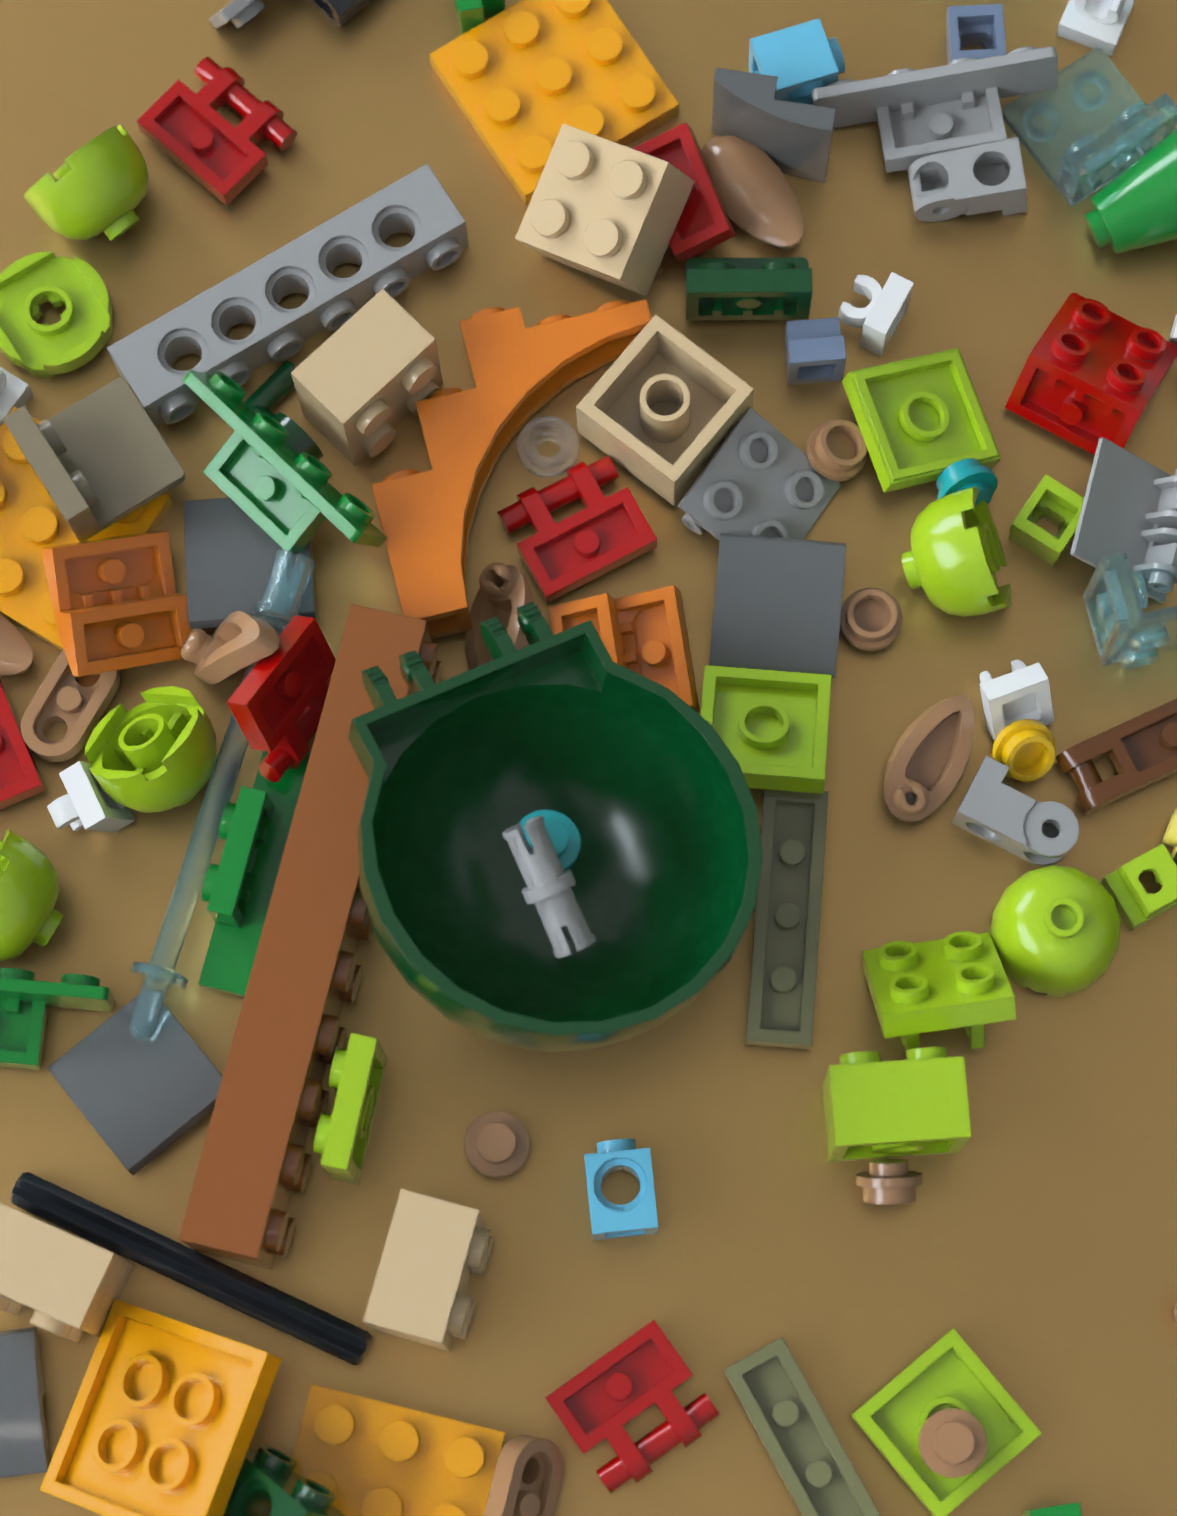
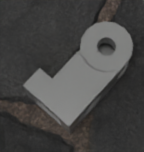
M1018 137L928 155L914 161L908 167L914 215L918 220L938 222L955 218L961 214H966L967 216L1002 210L1003 216L1027 212V187Z
M986 756L951 824L1035 865L1050 866L1063 860L1077 842L1079 835V824L1073 811L1064 804L1054 801L1040 803L1003 784L1002 781L1009 767Z

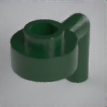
M286 360L245 403L256 414L262 411L277 420L289 433L285 441L299 455L301 452H306L320 460L323 457L322 451L297 423L281 412H278L276 415L271 412L295 387L291 372L296 367Z

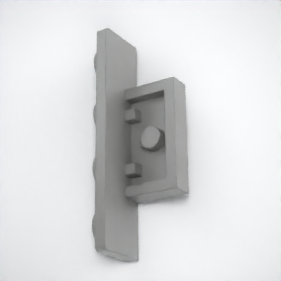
M1053 46L1039 49L1036 47H1021L1011 51L1009 54L983 59L960 58L950 62L948 65L921 70L911 68L898 69L887 76L860 81L842 79L834 81L826 87L814 89L812 91L813 103L815 106L836 109L833 128L878 121L886 173L906 170L914 161L928 155L1006 140L1007 136L1000 99L1058 89V57L1056 48Z

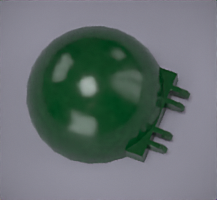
M533 601L516 608L520 629L525 634L529 646L517 650L498 617L485 620L480 623L481 635L493 661L440 683H434L427 667L423 664V660L416 650L398 656L401 674L405 682L408 683L412 693L399 700L396 698L386 675L379 666H373L361 671L365 690L375 710L353 718L348 737L369 779L357 830L360 890L380 945L406 983L444 1017L491 1041L540 1052L596 1050L642 1036L686 1009L730 962L756 904L763 861L758 812L738 761L706 719L670 689L614 663L591 620L553 635L541 611ZM539 810H553L564 814L575 824L579 831L581 839L580 851L576 861L569 868L576 881V884L571 889L589 930L596 939L590 946L577 951L569 929L565 926L573 948L571 949L572 954L561 958H556L553 953V946L535 904L526 903L522 890L527 885L509 844L502 835L503 831L519 824L525 816Z

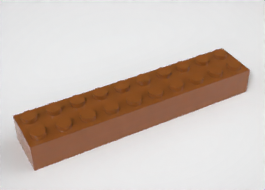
M351 603L178 1238L198 1252L270 1270L273 1269L276 1255L286 1257L295 1229V1219L288 1217L293 1191L303 1193L312 1164V1154L305 1153L310 1127L317 1129L322 1113H326L329 1091L322 1089L327 1064L332 1065L336 1049H343L346 1028L339 1026L343 1001L354 1002L361 980L362 965L356 964V952L360 939L370 941L374 931L360 890L357 830L369 779L348 739L351 720L375 710L365 690L361 671L373 666H379L386 675L396 698L399 700L412 693L408 683L405 682L401 674L398 656L416 650L423 660V664L427 667L434 683H439L442 661L437 660L438 644L432 643L426 620Z

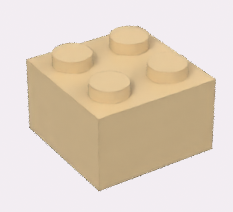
M563 123L515 239L546 258L647 296L695 181L667 161Z
M384 289L379 291L291 372L304 417L354 466L367 454L370 457L380 454L396 435L395 428L411 413L418 416L415 402L428 399L432 393L441 390L440 386L443 385L436 339Z
M655 314L576 406L577 431L675 506L700 476L747 408H752L754 388Z
M401 1189L363 1322L374 1331L446 1351L451 1350L454 1337L465 1340L475 1308V1301L472 1300V1296L466 1295L472 1272L480 1275L484 1274L493 1243V1236H490V1230L484 1229L486 1223L480 1211Z
M0 1203V1309L19 1316L23 1306L26 1305L35 1310L30 1323L76 1343H79L83 1332L100 1338L115 1299H120L135 1265L112 1252Z

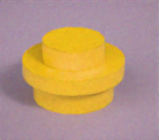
M1035 719L1018 720L1006 726L998 734L993 744L992 757L994 760L1009 767L1005 776L1024 782L1034 781L1044 776L1051 769L1055 761V739L1051 731L1042 722Z

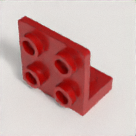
M1071 293L1031 351L1005 408L1095 455L1098 440L1102 437L1125 449L1146 406L1175 361L1177 346L1165 340L1158 332L1140 327L1113 313L1101 302L1087 299L1077 293Z

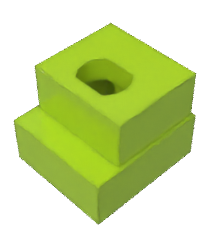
M1045 474L1011 524L1009 530L1011 533L1008 539L1054 567L1075 536L1084 498ZM1046 518L1059 526V533L1053 536L1044 528L1037 526L1036 522Z
M1163 843L1122 865L1118 870L1105 876L1101 881L1105 889L1114 898L1116 908L1130 932L1177 906V865ZM1146 871L1153 872L1156 876L1154 878L1156 884L1160 883L1162 886L1161 890L1154 894H1148L1138 879L1139 875Z

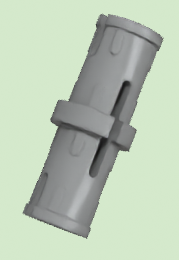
M537 816L526 820L527 824L524 825L533 848L529 845L521 823L503 831L502 835L507 840L527 885L522 890L526 903L535 904L553 946V953L556 958H561L572 954L571 949L573 948L565 926L569 929L577 951L590 946L596 939L590 932L571 889L576 884L572 871L570 869L563 870L544 825L543 816Z

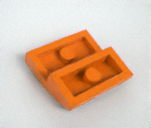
M157 530L42 548L54 616L73 676L80 677L183 659L180 650L191 628L189 624L187 595L177 594L175 589L169 531Z
M675 585L615 599L608 593L548 606L550 627L553 635L591 620L614 663L670 689L692 709L700 711L682 595Z

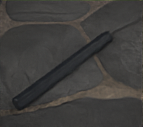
M23 1172L15 1182L10 1195V1202L13 1205L352 1365H359L370 1347L372 1336L368 1331L30 1172Z

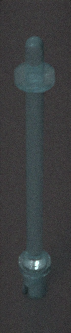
M288 550L276 551L275 562L263 599L254 603L251 615L267 621L275 629L278 636L295 615L301 616L298 614L311 571L314 570L316 564L313 560L301 554H297L294 564V560L291 559L292 551ZM258 661L247 666L243 680L251 672V670L258 663ZM233 713L231 714L151 961L150 963H132L130 972L145 978L129 1025L130 1034L137 1040H147L155 1032L169 986L185 989L188 983V979L174 970L219 836L222 814L226 804L230 802L249 744Z

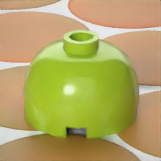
M120 124L118 127L113 126L76 150L64 159L66 163L54 172L53 176L55 178L48 172L23 196L36 214L53 231L67 238L87 240L104 232L109 240L112 241L140 220L133 210L147 193L149 175L146 161L137 144L122 124Z
M977 486L951 493L930 503L918 514L911 529L912 550L902 553L903 569L911 589L923 587L929 601L934 606L947 614L962 617L983 615L1011 606L1012 600L1010 584L998 587L995 572L1000 571V566H1007L986 501H981L975 506L980 491Z
M176 686L151 688L141 692L140 694L146 702L135 706L128 712L122 703L109 711L90 735L85 746V757L91 764L89 770L104 791L120 805L142 813L167 811L183 806L196 797L212 774L217 763L216 733L191 692Z
M10 829L6 831L3 841L0 840V962L18 957L32 942L44 947L56 931L63 917L62 913L54 909L60 887L57 871L47 855L33 843Z
M1050 865L1024 873L1005 889L993 911L990 935L1004 971L1013 983L1024 989L1028 987L1035 992L1047 993L1046 996L1063 997L1086 990L1107 972L1119 949L1121 920L1114 898L1098 879L1075 867Z

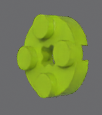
M36 252L16 260L0 274V350L9 361L26 369L32 376L37 378H49L55 374L68 373L84 366L101 351L102 347L110 341L113 335V307L107 288L100 275L90 264L74 256V260L67 257H55L53 252ZM49 301L54 307H59L63 304L66 306V310L61 314V320L54 325H49L48 323L40 325L35 322L42 316L39 306L44 302Z

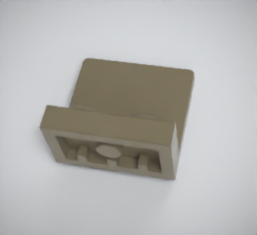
M122 377L114 379L50 419L46 418L38 424L35 423L25 405L2 418L18 447L79 542L88 540L177 486L186 478L183 468L126 380Z

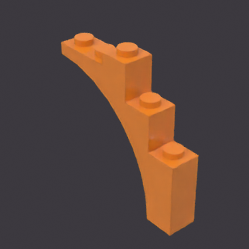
M647 299L632 303L628 300H615L602 305L595 312L574 317L565 314L553 315L541 320L537 326L525 328L520 306L506 310L501 307H490L476 312L469 319L459 321L463 347L474 388L467 390L445 388L432 393L426 400L415 402L431 470L424 472L413 469L400 470L388 475L383 482L371 484L382 531L387 537L385 543L403 615L426 620L431 639L472 629L465 585L468 537L480 494L501 453L529 418L565 387L607 363L617 360L652 319Z

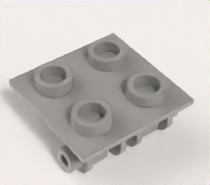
M748 407L678 507L686 513L681 521L688 529L697 534H702L704 530H707L719 541L720 533L803 540L841 484L820 475L812 467L804 452L755 410Z
M1104 437L1099 438L1070 555L1160 603L1165 602L1167 593L1172 592L1174 583H1177V468L1175 474L1171 476Z

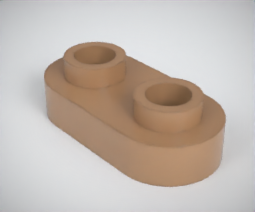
M63 650L22 716L21 734L30 750L37 757L48 762H63L76 756L86 744L93 729L115 696L120 685V670L100 673L96 684L90 687H83L79 685L80 677L73 676L65 651ZM55 723L66 724L67 732L62 739L57 741L47 739V731L51 725Z
M519 1435L506 1443L497 1459L484 1516H554L563 1478L564 1464L560 1450L552 1441L530 1435Z

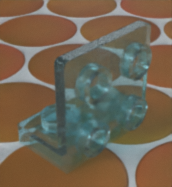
M1100 48L1093 49L1059 71L1058 89L1024 94L1006 105L1002 113L1004 121L1071 207L1119 176L1171 134L1177 124V106L1167 93L1147 105L1145 101L1140 99Z
M1126 552L1102 557L1083 594L1102 666L1121 662L1123 669L1139 668L1157 661L1160 658L1158 653L1176 650L1177 606L1143 613L1142 609L1148 607V595L1141 572L1139 570L1131 572Z

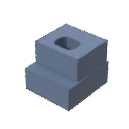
M1003 4L948 6L946 14L948 64L960 58L983 59L1007 54ZM981 46L982 48L980 50H962L963 47Z
M839 317L787 321L785 331L787 385L842 381L846 363L844 335L841 336Z

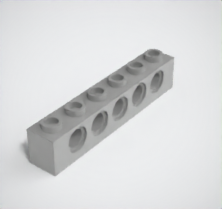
M425 164L110 345L107 349L120 376L126 380L155 427L164 422L168 424L179 422L191 415L196 410L198 402L202 401L183 382L184 377L190 370L178 371L172 368L179 357L186 354L201 356L200 362L191 370L209 375H214L216 371H220L241 386L250 378L253 370L271 360L281 362L292 357L304 346V341L324 329L327 331L338 330L358 312L357 310L361 309L382 289L393 298L408 287L412 278L430 268L432 270H440L455 262L461 256L463 249L469 246L466 222L429 165ZM395 233H407L414 237L409 244L403 247H390L384 243L389 236ZM343 263H354L361 267L354 276L349 278H338L332 275L333 270ZM292 293H301L308 297L303 305L295 309H286L279 306L280 301ZM246 323L255 327L253 332L244 339L232 340L226 337L229 329L237 324Z

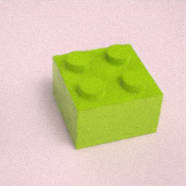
M945 1047L911 1049L906 1051L907 1059L900 1061L880 1062V1053L874 1051L852 1052L840 1055V1064L829 1065L822 1083L829 1162L959 1153L971 1138L964 1056L947 1057Z

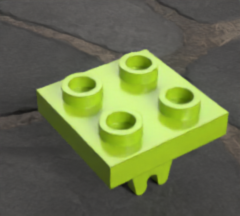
M960 931L949 934L944 939L917 943L892 941L882 945L880 948L862 950L864 974L884 1038L901 1036L902 1045H905V1052L920 1048L919 1033L965 1027L971 1049L985 1048L984 1024L1016 1019L1015 996L990 932L976 934L969 931Z

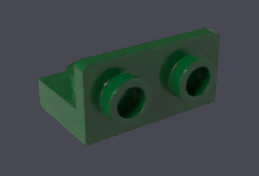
M690 258L686 261V320H809L812 299V268H808V260L806 258Z

